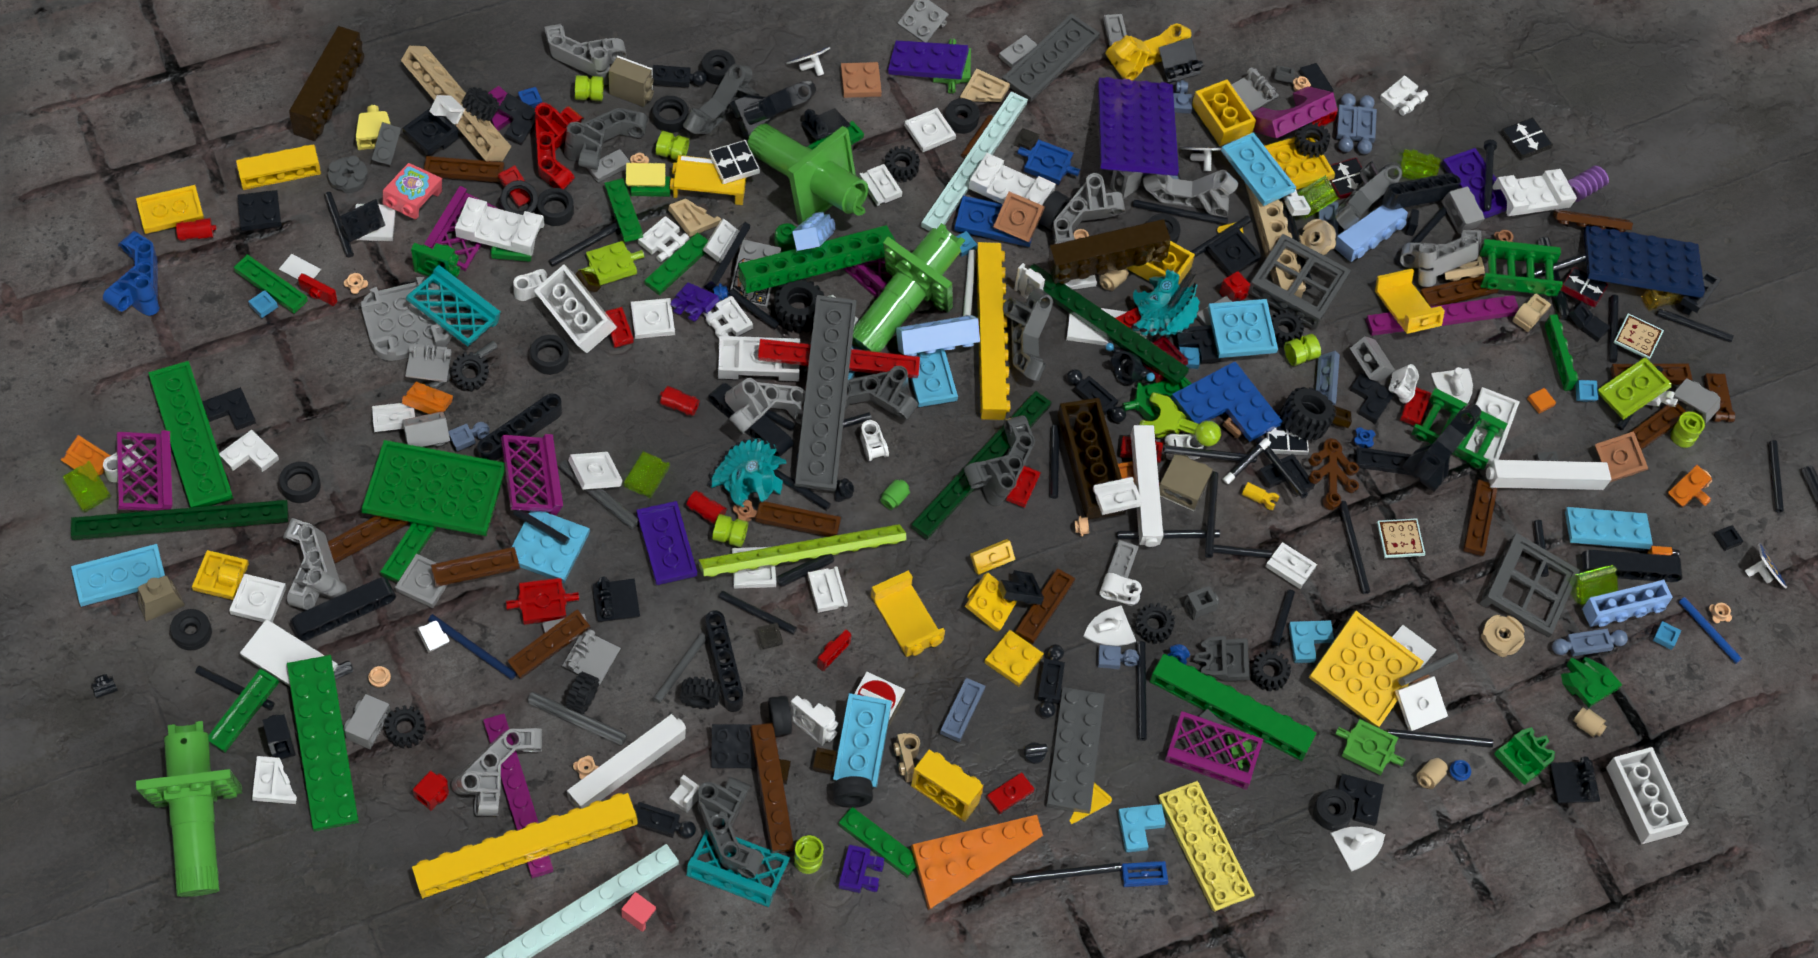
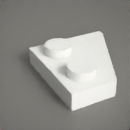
M257 756L252 801L296 804L297 797L292 791L290 781L283 770L280 758Z

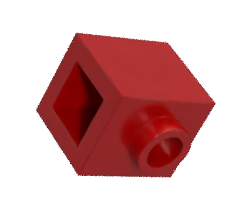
M1237 271L1223 280L1219 293L1223 298L1228 296L1232 302L1242 301L1248 296L1250 283Z
M430 770L414 787V798L432 811L438 803H443L449 795L447 779L439 773L436 775Z

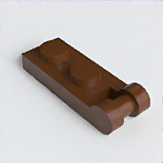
M1706 373L1704 376L1706 389L1715 392L1720 397V409L1713 415L1712 421L1720 422L1721 420H1726V422H1734L1735 412L1732 410L1726 375Z

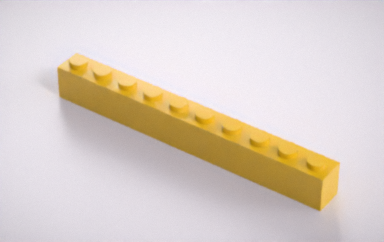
M978 242L976 270L980 335L981 419L1004 420L1006 412H1010V400L1006 398L1010 391V384L1006 383V378H1009V366H1005V361H1008V349H1005V344L1007 345L1008 333H1004V328H1007V316H1004L1003 306L1006 301L1003 299V295H1006V283H1002V279H1005V267H1002V262L1005 261V251H1001V243Z
M618 793L608 800L592 802L588 807L582 809L574 808L567 814L551 816L541 823H530L518 831L510 830L505 832L503 836L486 838L480 844L474 846L466 845L453 853H442L438 858L430 861H419L415 866H412L423 899L638 824L637 816L629 794Z

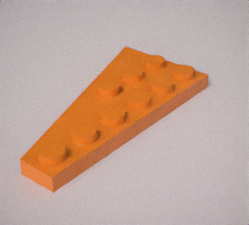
M1033 815L912 844L911 848L928 910L1041 838L1043 834L1038 816Z

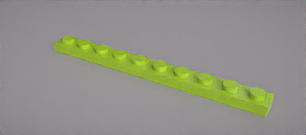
M900 524L699 559V568L704 576L712 577L725 572L735 573L742 569H757L759 566L765 565L774 566L781 562H797L800 559L818 558L826 554L836 555L843 551H858L860 548L866 547L876 548L888 543L897 544L900 541L906 540V532Z

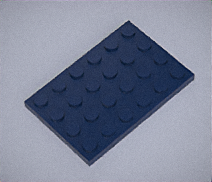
M1586 226L1584 228L1588 279L1703 298L1705 289L1698 244L1641 235L1634 232H1620L1616 229H1601L1597 226Z

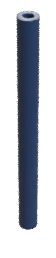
M433 614L429 617L428 622L437 621L444 633L509 679L513 680L516 677L517 673L441 619Z

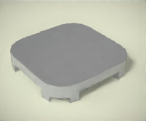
M416 277L417 282L380 291H378L377 287L370 289V293L361 301L363 317L372 349L381 359L394 361L409 358L410 344L415 342L425 344V348L429 344V349H432L433 345H435V349H437V346L445 347L450 342L452 334L406 300V296L425 281L424 277ZM433 282L428 285V290H440L439 286ZM416 295L414 297L418 301H426V295ZM429 295V301H441L440 295ZM430 306V310L434 313H442L441 307ZM446 318V322L451 325L449 318Z

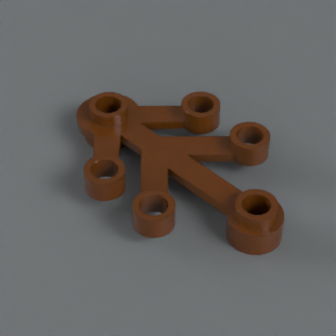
M1329 438L1323 443V448L1319 453H1313L1308 458L1310 465L1314 467L1318 466L1322 459L1328 457V464L1319 470H1313L1309 474L1308 479L1311 483L1317 484L1322 480V477L1328 474V494L1323 498V505L1328 510H1335L1341 503V497L1337 493V477L1344 484L1347 492L1354 493L1359 488L1358 482L1354 479H1349L1337 465V460L1343 465L1345 472L1350 476L1355 475L1359 467L1355 462H1349L1343 455L1342 446L1336 439Z

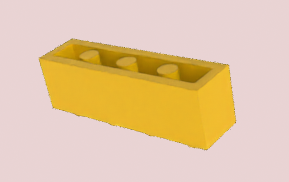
M314 144L236 160L243 190L321 174Z

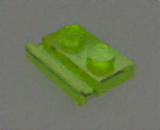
M1326 175L1297 192L1298 196L1305 197L1311 208L1308 215H1303L1305 218L1310 217L1339 199Z
M643 451L626 478L624 487L641 495L644 494L651 499L670 468V463H665L662 459Z
M90 461L62 476L84 512L100 504L107 497H111L110 492Z
M1611 565L1576 574L1577 602L1581 605L1586 604L1591 597L1618 591V581L1615 574L1617 568Z

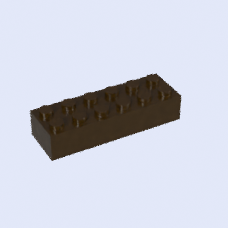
M338 26L289 110L294 135L316 141L318 136L323 133L325 123L331 119L333 109L339 105L341 95L347 91L350 79L355 77L358 65L362 64L364 60L359 32Z
M1162 219L1050 245L1048 266L1054 284H1065L1070 280L1078 278L1086 279L1091 275H1104L1113 270L1121 271L1135 265L1142 266L1152 261H1163L1168 257L1171 239L1165 221Z
M1094 398L1060 403L1057 417L1085 517L1089 520L1125 514L1126 510L1102 515L1095 492H1093L1094 485L1122 479L1100 399Z

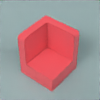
M635 892L621 909L622 918L643 932L646 929L647 920L656 911V906Z

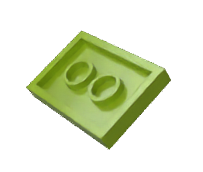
M1645 357L1599 388L1598 394L1624 420L1671 388V382Z

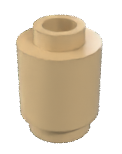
M1127 268L1121 271H1109L1101 275V286L1109 291L1116 289L1127 279L1129 274Z
M1584 707L1573 720L1577 723V727L1593 738L1596 735L1600 737L1607 728L1604 725L1606 720L1592 710H1586Z
M1440 758L1429 760L1417 773L1418 783L1424 788L1433 789L1446 775L1448 770L1447 764Z

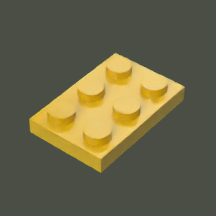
M195 185L136 198L145 234L176 227V223L180 221L187 222L204 219Z

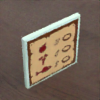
M1627 314L1614 343L1650 360L1664 330Z
M1418 519L1377 521L1385 558L1425 556Z

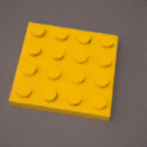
M1355 611L1309 675V678L1368 723L1379 728L1398 701L1395 690L1408 686V684L1401 686L1398 681L1399 678L1418 670L1424 661L1359 612Z

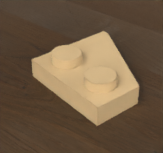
M976 69L960 98L969 99L973 102H1002L1010 88V84Z
M687 199L670 204L668 209L689 237L697 232L701 233L718 226L722 220L718 216L713 218L706 214L707 210L694 205L693 202Z
M1479 255L1475 261L1445 272L1446 280L1457 281L1461 277L1469 276L1475 278L1484 274L1482 258Z

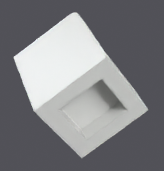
M437 95L430 112L434 116H446L453 124H458L465 109L452 96Z
M437 621L420 626L417 629L428 653L449 643L446 633L443 634Z
M683 775L680 778L679 787L669 797V801L688 813L698 801L700 786Z

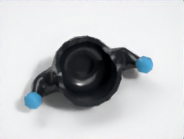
M1112 343L1106 344V350L1113 353L1111 364L1120 382L1132 384L1138 380L1152 382L1155 379V374L1143 366L1142 360L1137 355L1114 347Z

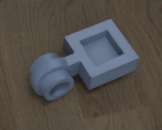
M1184 80L1176 81V93H1173L1175 113L1191 114L1192 94H1184L1188 92V82Z
M478 422L473 426V429H469L468 425L464 424L448 431L456 451L476 444L474 436L483 439L489 435L490 428L484 422Z
M1099 646L1098 667L1119 669L1120 662H1124L1126 666L1137 665L1139 655L1136 650L1129 649L1124 654H1121L1120 646Z

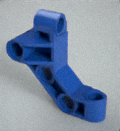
M133 231L118 243V247L120 246L129 257L133 258L135 266L106 289L103 294V300L118 311H124L132 305L136 310L145 315H154L160 308L158 304V259L153 243L138 232Z

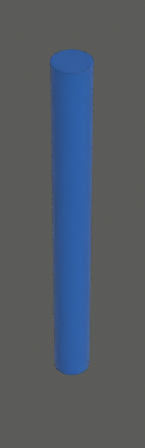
M1685 597L1679 601L1682 607L1735 664L1741 661L1740 655Z

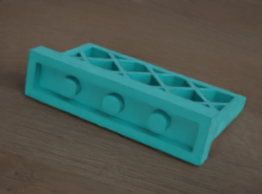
M440 265L434 269L431 276L406 296L408 302L467 347L489 327H494L499 322L501 311ZM433 282L439 286L440 290H428V285ZM416 295H426V301H418L414 297ZM429 295H440L441 301H429ZM443 295H451L455 298V301H444ZM430 306L441 307L442 313H434L430 310ZM444 307H456V313H445ZM459 307L468 308L470 313H459ZM446 318H457V325L448 324ZM460 318H471L472 325H460ZM474 319H482L486 323L484 325H475ZM461 330H472V335L467 338L461 334Z
M706 829L694 856L691 857L688 863L686 876L770 907L790 857L779 853L771 854L769 849L736 837L739 844L762 853L764 859L761 864L764 863L768 872L756 874L754 878H745L735 871L720 868L719 858L716 859L713 853L715 848L713 845L710 846L707 840L709 833ZM708 852L712 859L709 862L698 860L700 855ZM727 852V853H726L727 857H733V856H735L734 853H733V854H731L730 852ZM769 861H780L782 866L772 870ZM771 876L774 883L770 888L763 885L760 879Z

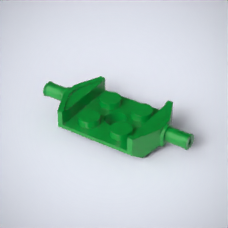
M1185 377L1177 386L1169 380L1145 386L1138 383L1134 401L1122 403V407L1125 411L1136 409L1145 420L1154 421L1160 416L1161 409L1149 400L1151 394L1158 393L1171 398L1173 393L1192 383Z

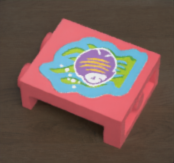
M408 163L383 189V204L406 216L417 219L420 207L433 194L438 197L441 194L442 178Z

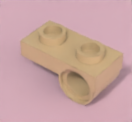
M1534 294L1527 303L1520 307L1513 322L1529 332L1549 310L1551 304L1539 295Z
M911 733L898 734L893 747L895 755L899 756L901 761L898 763L901 776L904 775L906 783L912 782L915 768L913 759L918 756L920 739ZM905 745H913L915 748L907 749Z

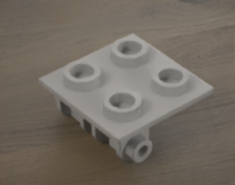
M915 0L898 24L923 42H928L940 26L944 27L947 24L945 19L949 14L930 0Z
M1251 67L1247 71L1248 75L1232 84V87L1250 112L1279 97L1275 91L1276 89L1268 83V80H1265L1264 76H1260L1256 68L1253 69Z
M416 342L410 344L405 377L447 382L451 349H447L448 347L437 346V349H435V345H433L432 349H429V344L425 348V344H418Z
M588 629L579 636L562 667L578 675L582 671L599 678L600 685L621 648L595 636V632Z

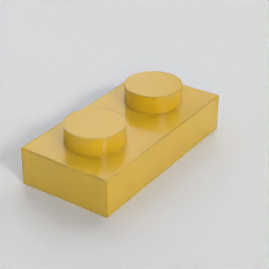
M1008 539L970 554L975 573L978 575L1015 560L1011 542Z

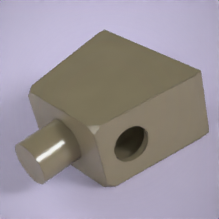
M168 576L150 578L147 583L137 588L138 605L146 622L185 606L177 587Z

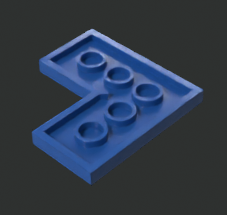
M967 196L962 197L954 231L963 233L967 231L972 235L1030 247L1031 241L1030 243L993 227L1003 204Z
M1236 362L1213 372L1173 393L1171 399L1179 410L1183 412L1186 419L1198 424L1226 412L1249 442L1277 428L1282 423L1280 417Z

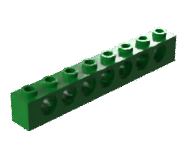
M887 225L827 240L820 247L799 251L793 249L738 264L739 280L746 293H751L884 258L883 242L887 237L894 241L895 238Z

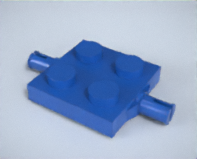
M1039 139L1031 150L1021 146L1017 154L1028 158L1024 172L1037 177L1040 176L1059 185L1063 176L1067 173L1077 177L1080 173V169L1070 166L1073 152Z

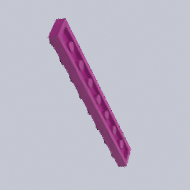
M1514 295L1439 305L1445 310L1442 326L1515 316L1519 310ZM1391 312L1367 315L1366 322L1371 336L1404 331Z
M505 714L483 719L490 744L501 733L509 730ZM508 734L506 740L508 744L513 745L512 736ZM514 751L501 764V780L518 831L530 823L539 822L517 752ZM549 855L527 862L532 878L553 872Z

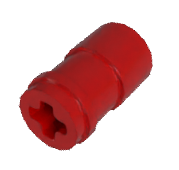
M211 218L176 223L178 240L183 241L197 238H213V230H217L216 225H212Z
M667 386L664 392L661 391L660 396H662L660 400L661 405L681 411L688 416H694L699 407V399L671 386Z
M697 490L691 494L687 501V507L690 510L702 515L704 519L714 525L719 514L725 515L727 510L726 507L709 499Z

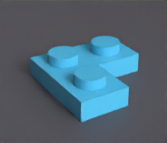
M1331 620L1290 622L1288 625L1294 663L1315 662L1317 658L1314 643H1333L1334 636Z
M1162 804L1118 810L1126 853L1148 850L1145 830L1164 828L1166 825Z

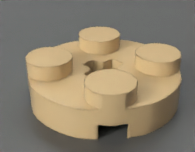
M1314 219L1308 222L1303 228L1305 231L1302 236H1299L1302 244L1322 255H1325L1336 246L1334 227L1321 219ZM1319 235V236H1320L1319 240H1318L1317 242H1316V241L1314 242V240L1317 239L1316 236Z
M1495 615L1486 622L1481 638L1491 651L1497 653L1500 657H1506L1520 650L1525 641V631L1522 624L1514 617ZM1499 632H1506L1508 634L1507 639L1502 638Z

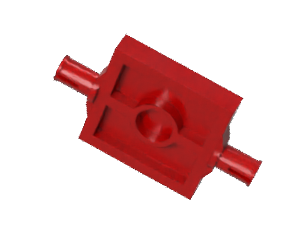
M561 578L519 583V599L506 600L507 610L520 608L524 624L548 622L566 618L565 608L567 602L579 601V593H565Z

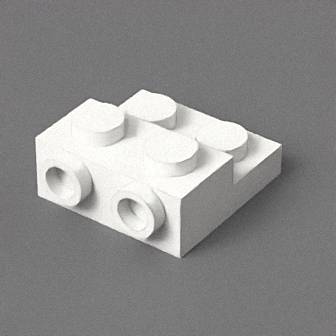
M796 696L791 701L790 712L792 722L821 746L826 741L830 742L837 734L835 728L838 722L835 721V714L829 707H824L818 703L813 708L808 700L801 699L799 696Z

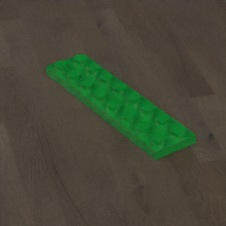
M189 361L148 372L166 431H170V443L190 507L211 506L233 499Z
M331 655L289 662L287 667L313 830L315 832L359 823Z

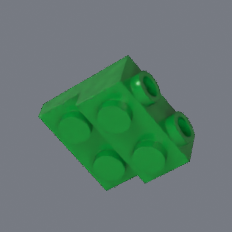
M438 243L435 244L433 249L427 245L413 244L411 253L414 272L429 277L433 274L434 269L440 265L453 276L458 277L460 273V266H457L459 255L455 254V249Z

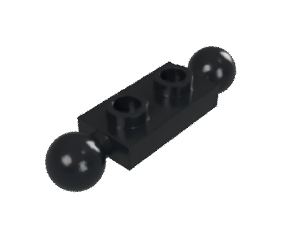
M653 65V85L689 87L690 81H693L698 86L704 85L707 81L705 72L696 71L691 74L690 67Z
M1072 369L1067 373L1068 382L1072 385H1077L1075 392L1084 400L1099 398L1104 415L1110 412L1111 419L1117 423L1125 420V409L1115 407L1118 400L1091 376L1083 379V375L1078 369Z
M1058 644L1051 645L1048 648L1047 655L1049 659L1044 658L1038 700L1044 701L1039 705V713L1044 718H1050L1055 714L1056 708L1053 703L1059 704L1065 662L1059 661L1064 656V650Z
M638 802L636 809L634 808L638 822L634 826L672 838L675 831H678L683 838H691L696 833V826L693 822H679V814Z

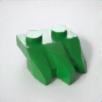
M1571 657L1566 664L1570 673L1561 674L1562 684L1572 696L1577 694L1588 708L1622 686L1621 682L1609 668L1587 657L1582 660V663Z
M1532 727L1521 730L1494 753L1523 785L1537 777L1554 760L1555 751L1545 748L1549 743L1547 735L1539 738L1535 737V731Z

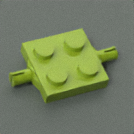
M620 241L586 252L589 267L578 269V271L592 272L599 284L603 285L637 274L634 261L644 258V253L642 250L630 253L624 242Z

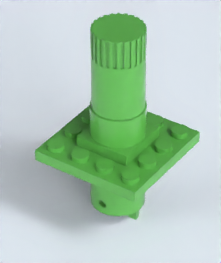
M765 123L763 125L760 124L751 132L747 144L753 156L790 179L798 225L807 218L812 217V214L825 212L832 206L847 214L854 213L860 216L865 213V208L862 205L868 194V184L856 176L847 128L842 126L813 150Z
M942 223L937 229L932 228L912 253L890 237H887L883 242L886 271L893 277L854 326L852 344L864 351L881 352L896 333V328L904 323L923 299L927 302L931 300L938 310H945L949 313L953 307L952 282L942 275L961 253L960 247L965 242V239L962 237L957 238L951 234Z
M203 721L187 726L168 725V736L164 737L167 777L136 781V789L154 807H166L169 804L177 896L192 897L213 894L219 891L214 829V802H217L218 796H223V799L236 798L237 794H242V785L230 769L211 771L208 733L203 730Z

